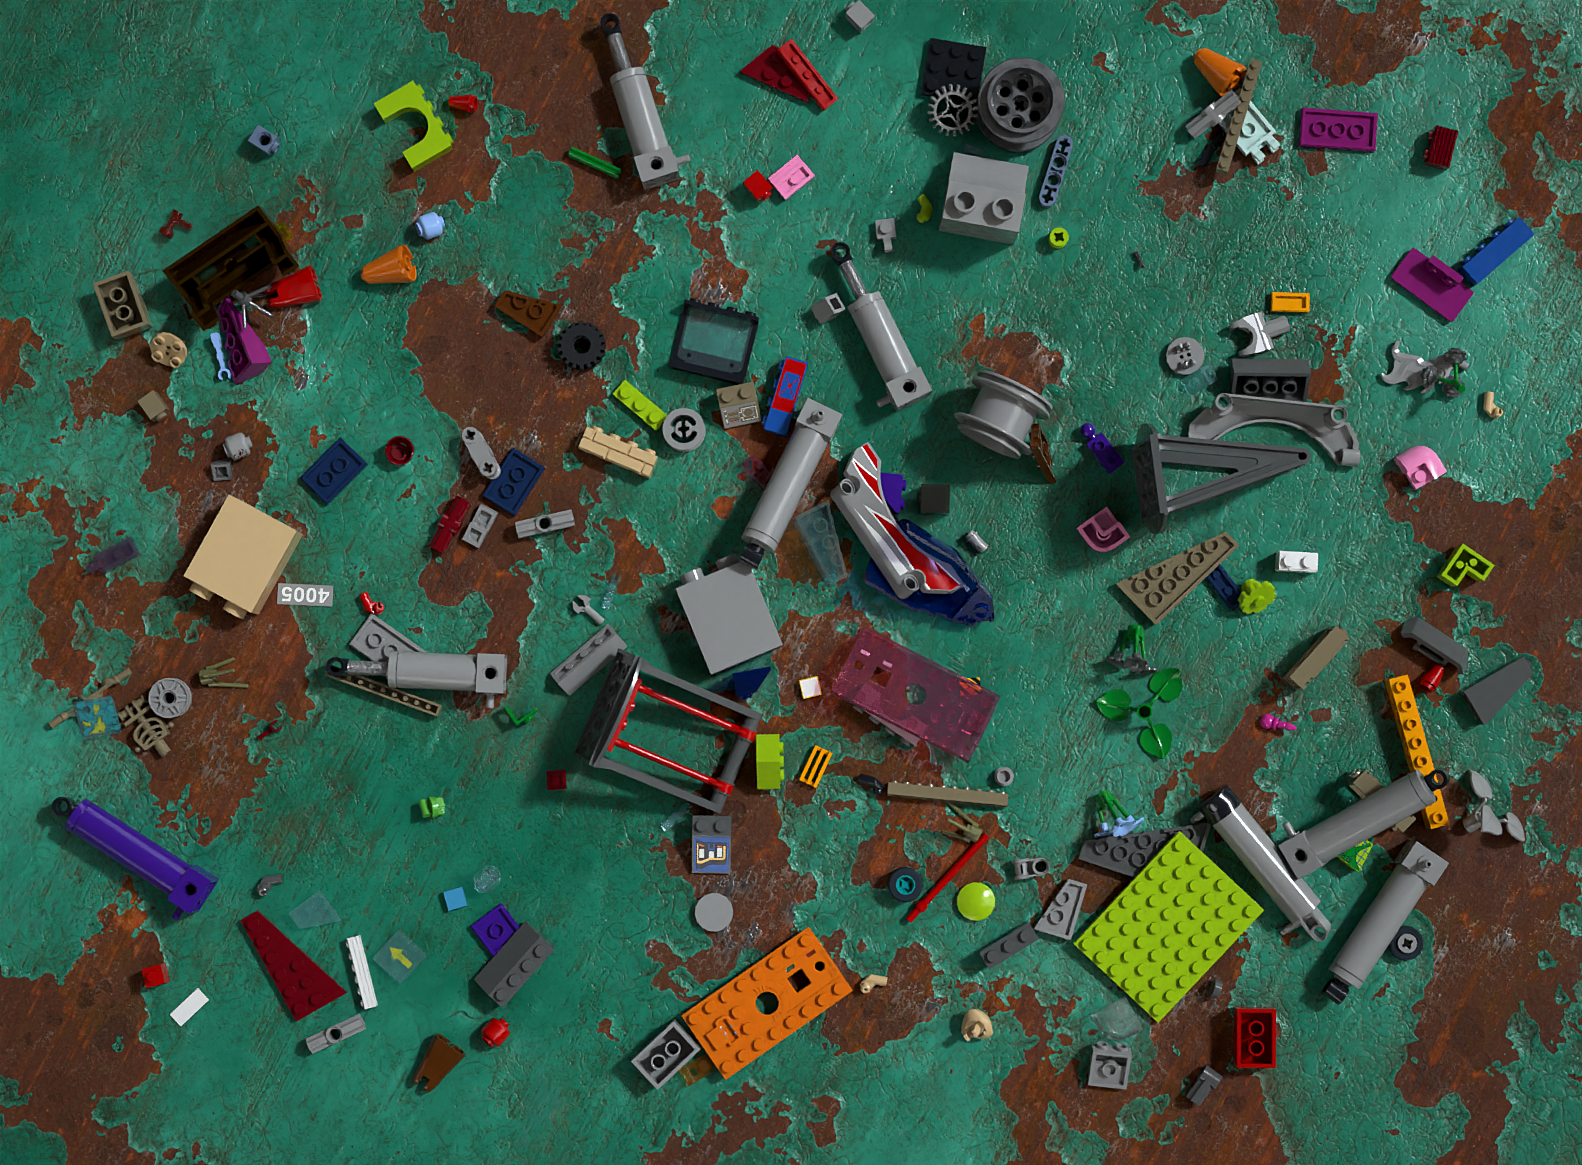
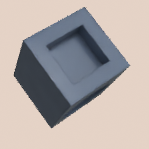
M257 125L248 139L251 145L270 157L280 148L281 140ZM264 138H270V143L266 146H263L262 140Z

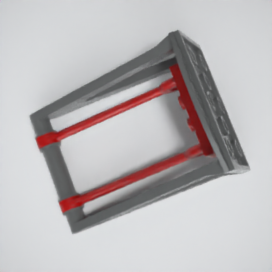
M618 648L573 755L595 768L614 770L721 814L727 797H730L735 786L734 781L748 748L753 743L756 732H758L757 727L763 714L654 668L643 658ZM639 671H644L746 715L745 719L738 726L641 684L643 680L638 678ZM637 692L648 695L736 734V740L720 777L714 779L618 738L621 730L623 731L627 725L626 718L628 713H631L634 709V699ZM615 745L713 786L712 789L714 791L710 800L604 756L606 750L612 752Z

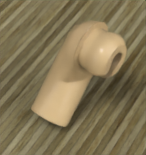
M1484 392L1483 409L1492 418L1501 417L1503 415L1502 408L1497 407L1493 403L1494 392Z
M870 974L861 981L860 990L863 993H869L875 985L886 987L888 977Z

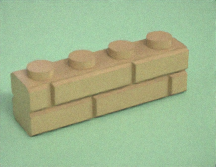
M592 426V428H586L578 447L580 450L650 479L658 461L655 451L648 448L641 450L637 448L638 444L629 440L627 443L620 441L621 437L610 433L609 436L603 434V429Z

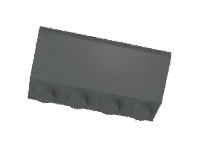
M1232 359L1229 374V394L1307 402L1311 378L1309 361L1302 359Z
M525 921L474 980L488 996L503 1008L555 950V946Z

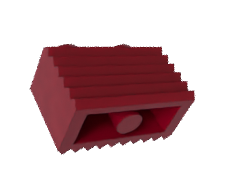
M1438 125L1429 130L1427 135L1429 145L1428 148L1424 149L1422 155L1425 166L1444 171L1450 167L1458 135L1457 130Z

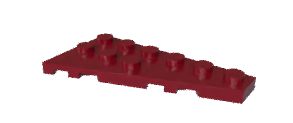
M259 910L240 920L296 1022L348 993L347 990L342 988L331 976L321 969L312 958L301 948L297 947L289 937L284 935Z

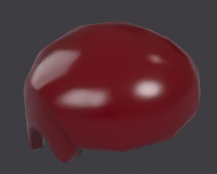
M404 436L393 437L385 446V457L396 466L407 464L413 457L414 445L410 439Z

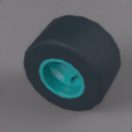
M900 867L889 876L888 889L896 900L911 902L921 894L923 888L922 879L914 869Z

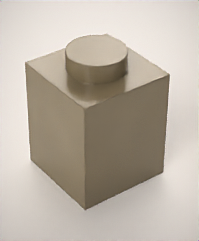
M154 390L138 400L147 416L154 422L162 421L168 416L167 413L170 412L158 392Z

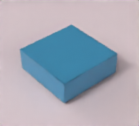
M463 887L443 892L448 911L468 905Z

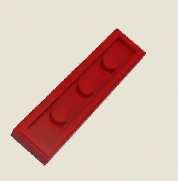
M792 38L776 50L822 111L838 100V97Z

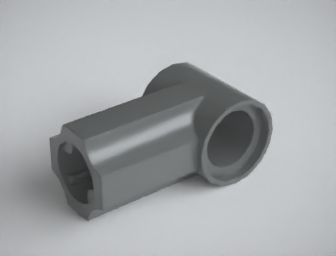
M1205 1065L1196 1077L1197 1080L1185 1095L1198 1106L1202 1104L1209 1092L1214 1090L1222 1079V1076L1208 1065Z

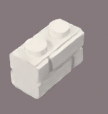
M1276 552L1275 571L1316 573L1318 570V553Z

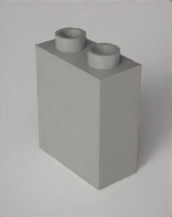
M736 553L717 560L715 563L719 571L704 576L701 568L681 575L680 579L683 586L676 588L711 675L783 646L751 567L739 562Z

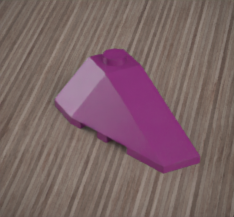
M226 298L217 310L221 331L226 334L224 346L225 350H229L230 360L227 361L235 384L263 373L272 362L265 345L247 323V329H243L241 313L231 300Z

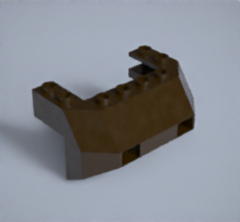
M256 206L162 271L186 300L190 315L201 329L205 331L206 329L213 328L220 321L215 305L222 303L231 295L233 290H242L245 284L257 280L260 274L273 269L276 264L283 277L294 273L299 264L293 250L262 207Z

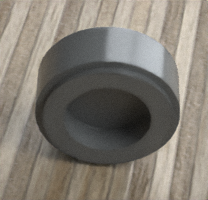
M1214 978L1211 981L1208 990L1209 997L1217 999L1220 996L1223 987L1221 980Z

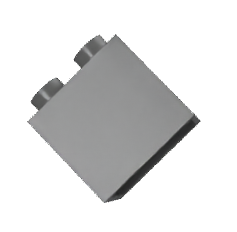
M954 152L939 231L1013 245L1020 229L1029 166Z

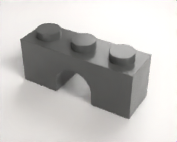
M1026 921L1011 930L1003 938L993 941L978 952L987 967L991 969L1039 938L1030 923Z

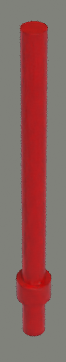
M985 833L964 853L930 892L915 904L916 907L908 914L907 920L912 923L921 912L928 908L927 905L989 839Z

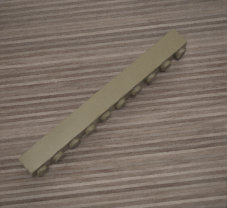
M1250 60L1239 95L1241 103L1235 108L1215 171L1223 175L1228 173L1262 61Z
M332 665L334 672L341 670L340 667ZM327 670L325 672V676L439 717L443 706L397 688H389L386 684L359 674L336 677L330 675Z
M898 781L888 782L887 796L1002 808H1007L1008 794L1003 791L994 793L992 790L984 792L981 789L970 790L969 788L958 789V787L946 788V786L942 785L934 787L931 784L923 786L920 783L912 785L909 782H903V784L898 783Z

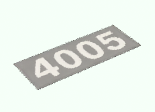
M278 583L277 604L332 607L333 586Z

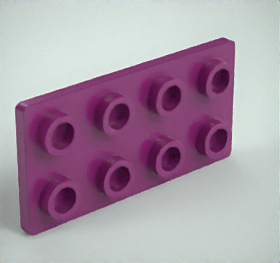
M1415 248L1409 251L1391 276L1392 280L1449 322L1454 321L1474 294V291L1461 282L1464 277L1434 255L1428 258Z

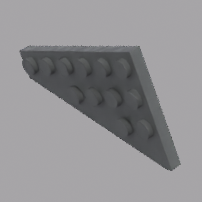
M1206 822L1130 833L1124 836L1084 840L1078 859L1135 877L1178 830L1203 852L1211 825Z

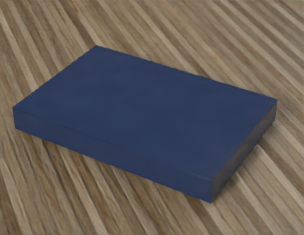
M340 437L300 479L329 505L368 464Z
M512 448L500 467L501 473L499 477L491 481L482 496L513 516H516L546 468L515 448Z

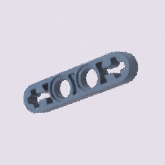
M1066 135L1060 136L1056 141L1039 194V204L1044 208L1053 206L1056 201L1072 151L1073 141ZM1066 140L1069 147H1066L1064 153L1060 154L1062 145L1059 143ZM1061 158L1064 161V165L1057 168L1054 166L1053 160ZM1056 176L1058 178V184L1054 186L1050 185L1048 183V177ZM1048 189L1056 190V192L1051 191L1050 198L1052 201L1045 203V199L1042 196L1045 197L1047 195Z

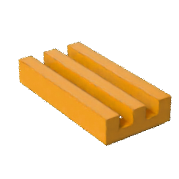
M815 745L799 780L817 788L833 753ZM818 750L820 754L807 780L804 777ZM826 754L827 757L814 783L811 780L823 755Z

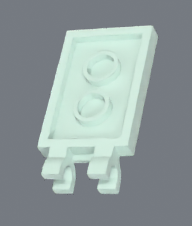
M1241 89L1235 92V94L1238 97L1240 95ZM1250 101L1236 146L1245 157L1251 154L1254 161L1259 165L1266 157L1260 149L1267 144L1270 151L1274 153L1279 149L1280 143L1273 137L1276 134L1275 129ZM1235 108L1227 113L1226 117L1218 123L1226 134L1228 133Z

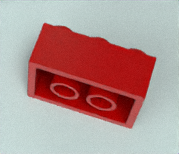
M1233 1006L1234 1066L1237 1068H1276L1275 1008Z

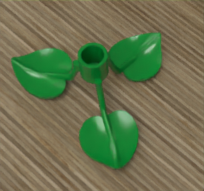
M1176 668L1161 670L1151 678L1149 686L1153 692H1156V695L1149 704L1143 703L1138 708L1129 706L1131 698L1126 691L1121 689H1113L1096 700L1099 710L1113 721L1126 720L1129 715L1128 710L1135 711L1139 718L1146 719L1151 728H1146L1142 731L1140 736L1141 746L1145 751L1160 759H1164L1171 748L1172 734L1165 724L1160 723L1154 727L1150 720L1153 713L1151 706L1159 695L1166 701L1174 700L1180 695L1182 691L1181 671Z

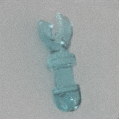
M613 573L611 576L610 585L608 588L606 587L605 591L607 593L601 604V607L604 609H610L613 596L617 593V585L621 580L620 574L617 580H615L616 573Z
M690 802L684 803L678 811H673L672 816L659 824L665 832L676 821L682 820L681 817L688 814L692 810L693 805L685 809Z

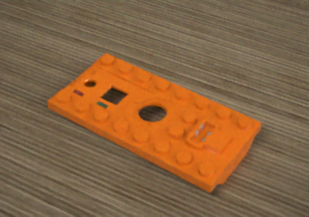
M808 926L681 1016L726 1080L848 995L853 989ZM821 961L824 963L822 971L816 970L815 964ZM802 969L811 983L799 992H796L787 978ZM771 992L777 996L779 1005L774 1013L763 1014L757 1009L756 999L761 993Z

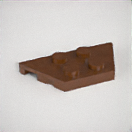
M1032 424L1029 436L1033 460H1036L1038 469L1042 470L1048 483H1056V477L1051 469L1053 462L1048 440L1040 424Z

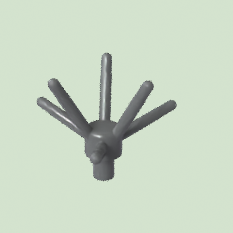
M270 284L249 294L244 291H232L231 296L241 305L244 330L247 329L246 322L251 323L246 308L249 305L267 316L273 317L272 313L252 302V298L266 297L267 295L261 292L271 288Z

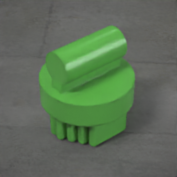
M431 796L427 797V800L422 799L418 802L423 818H437L439 815L445 814V804L442 797Z

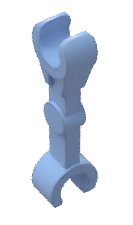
M217 332L211 333V341L217 351L216 355L221 367L218 377L220 380H223L222 373L226 371L228 378L231 379V372L225 367L224 355L221 351L220 334Z

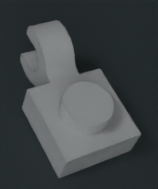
M894 218L875 220L877 241L883 240L884 253L892 252L891 239L896 238Z

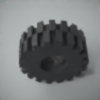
M573 322L569 327L566 326L559 335L560 338L557 341L559 355L563 362L572 369L588 371L592 367H597L596 365L601 363L603 356H605L606 343L604 336L595 325L593 326L589 322ZM578 339L588 341L589 348L585 353H578L574 349V344Z

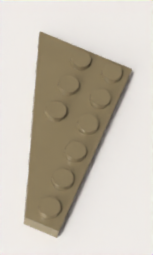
M1223 532L1116 583V585L1157 625L1222 563L1239 544L1227 532Z

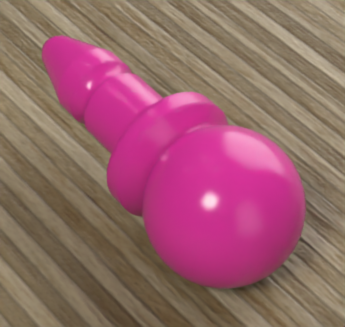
M1264 714L1260 718V725L1265 729L1272 728L1276 730L1277 727L1288 731L1297 729L1293 724L1279 721V717L1274 718L1271 714Z

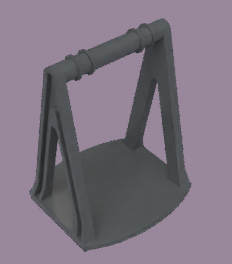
M1142 424L1136 436L1135 446L1132 447L1141 521L1146 523L1147 528L1152 534H1161L1166 527L1169 514L1270 478L1289 474L1307 464L1311 458L1310 451L1306 448L1160 435L1152 424ZM1161 463L1235 469L1237 472L1186 491L1166 496Z

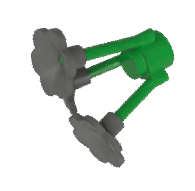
M1129 625L1128 632H1124L1119 651L1116 652L1115 657L1107 656L1105 661L1115 667L1129 668L1130 671L1134 672V675H1148L1158 671L1157 668L1149 667V662L1146 659L1143 627L1140 625ZM1127 639H1129V642L1134 644V653L1132 657H1126L1125 661H1123V650ZM1139 643H1140V646H1141V654H1142V657H1141L1140 654L1138 653V644H1139Z

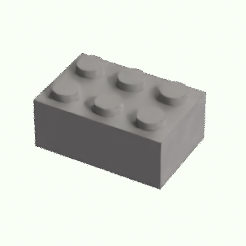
M674 1019L632 1058L631 1062L658 1090L700 1051L701 1047Z

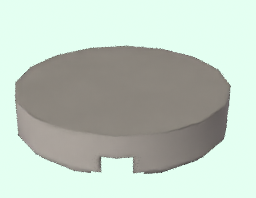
M720 893L706 894L699 899L695 907L696 920L702 928L708 931L716 932L723 930L730 924L733 918L732 904L726 896Z

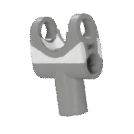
M1262 312L1246 316L1228 326L1230 331L1236 329L1243 330L1250 336L1249 346L1237 352L1239 357L1257 355L1274 348L1271 338L1290 332L1289 323L1285 316L1265 322Z

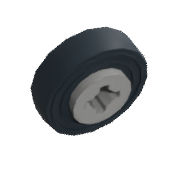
M1403 925L1388 946L1390 952L1398 959L1412 960L1420 955L1424 941L1417 929Z

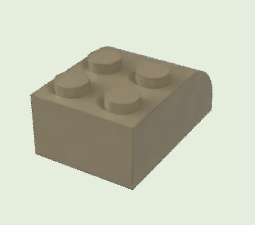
M129 270L93 283L110 334L114 339L120 340L153 328L139 286Z

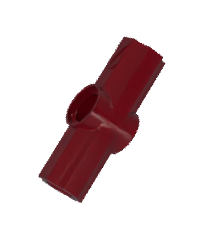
M459 496L455 497L448 512L441 518L438 530L429 545L430 547L443 554L445 553L452 538L459 532L463 524L462 520L472 503Z

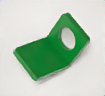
M508 706L504 707L516 725H520L523 722L525 724L529 723L535 718L533 714L539 711L538 708H535L518 720Z

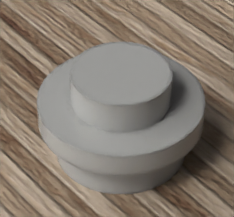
M1000 767L996 770L994 778L997 784L1007 786L1012 783L1014 774L1010 768Z

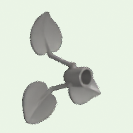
M1469 770L1471 786L1474 792L1482 798V802L1472 811V815L1463 819V825L1466 830L1472 833L1481 828V832L1498 836L1502 834L1501 823H1505L1510 835L1524 842V830L1519 819L1513 813L1508 812L1505 814V818L1498 820L1491 808L1484 805L1487 799H1492L1490 785L1482 775Z

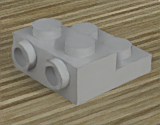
M1098 1041L1097 1044L1092 1043L1088 1085L1127 1089L1132 1058L1131 1048L1123 1043H1118L1116 1046H1111L1105 1041Z

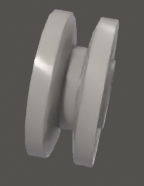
M164 678L152 686L148 701L151 709L157 715L163 718H176L188 711L192 703V693L184 681L178 678ZM168 693H172L175 697L172 703L166 700Z

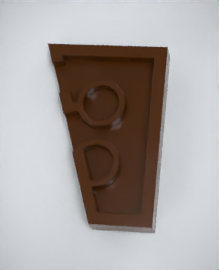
M504 290L494 307L543 338L563 308V305Z

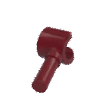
M278 720L272 721L270 728L257 736L258 739L261 740L273 732H280L282 726L279 729L273 728V725Z

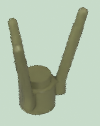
M234 657L211 666H206V669L199 672L202 685L208 684L209 687H249L248 684L215 682L218 681V676L235 672L234 669L218 672L216 668L234 661Z
M947 802L971 825L967 824L965 827L947 818V822L963 830V835L945 830L941 831L942 834L962 839L968 843L970 841L976 843L982 833V829L978 827L979 824L970 819L955 804Z

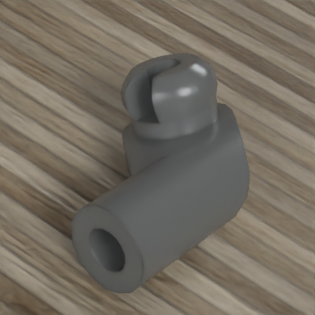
M282 874L264 876L257 886L258 894L266 896L273 884L283 883Z

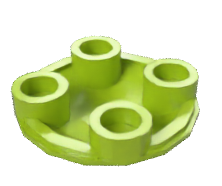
M972 882L960 890L957 896V906L965 918L979 921L987 918L992 913L995 907V897L988 886Z

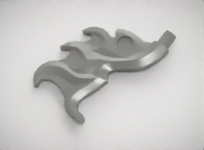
M1395 341L1391 350L1392 357L1394 358L1393 370L1388 375L1383 373L1380 375L1387 384L1406 382L1408 386L1404 390H1412L1418 386H1424V390L1420 391V394H1424L1433 389L1435 381L1431 386L1425 387L1420 378L1423 368L1433 364L1437 368L1436 373L1441 375L1442 378L1447 379L1454 367L1449 362H1445L1444 355L1430 361H1424L1420 356L1403 354L1398 349L1400 341ZM1463 361L1459 368L1466 371L1469 364Z

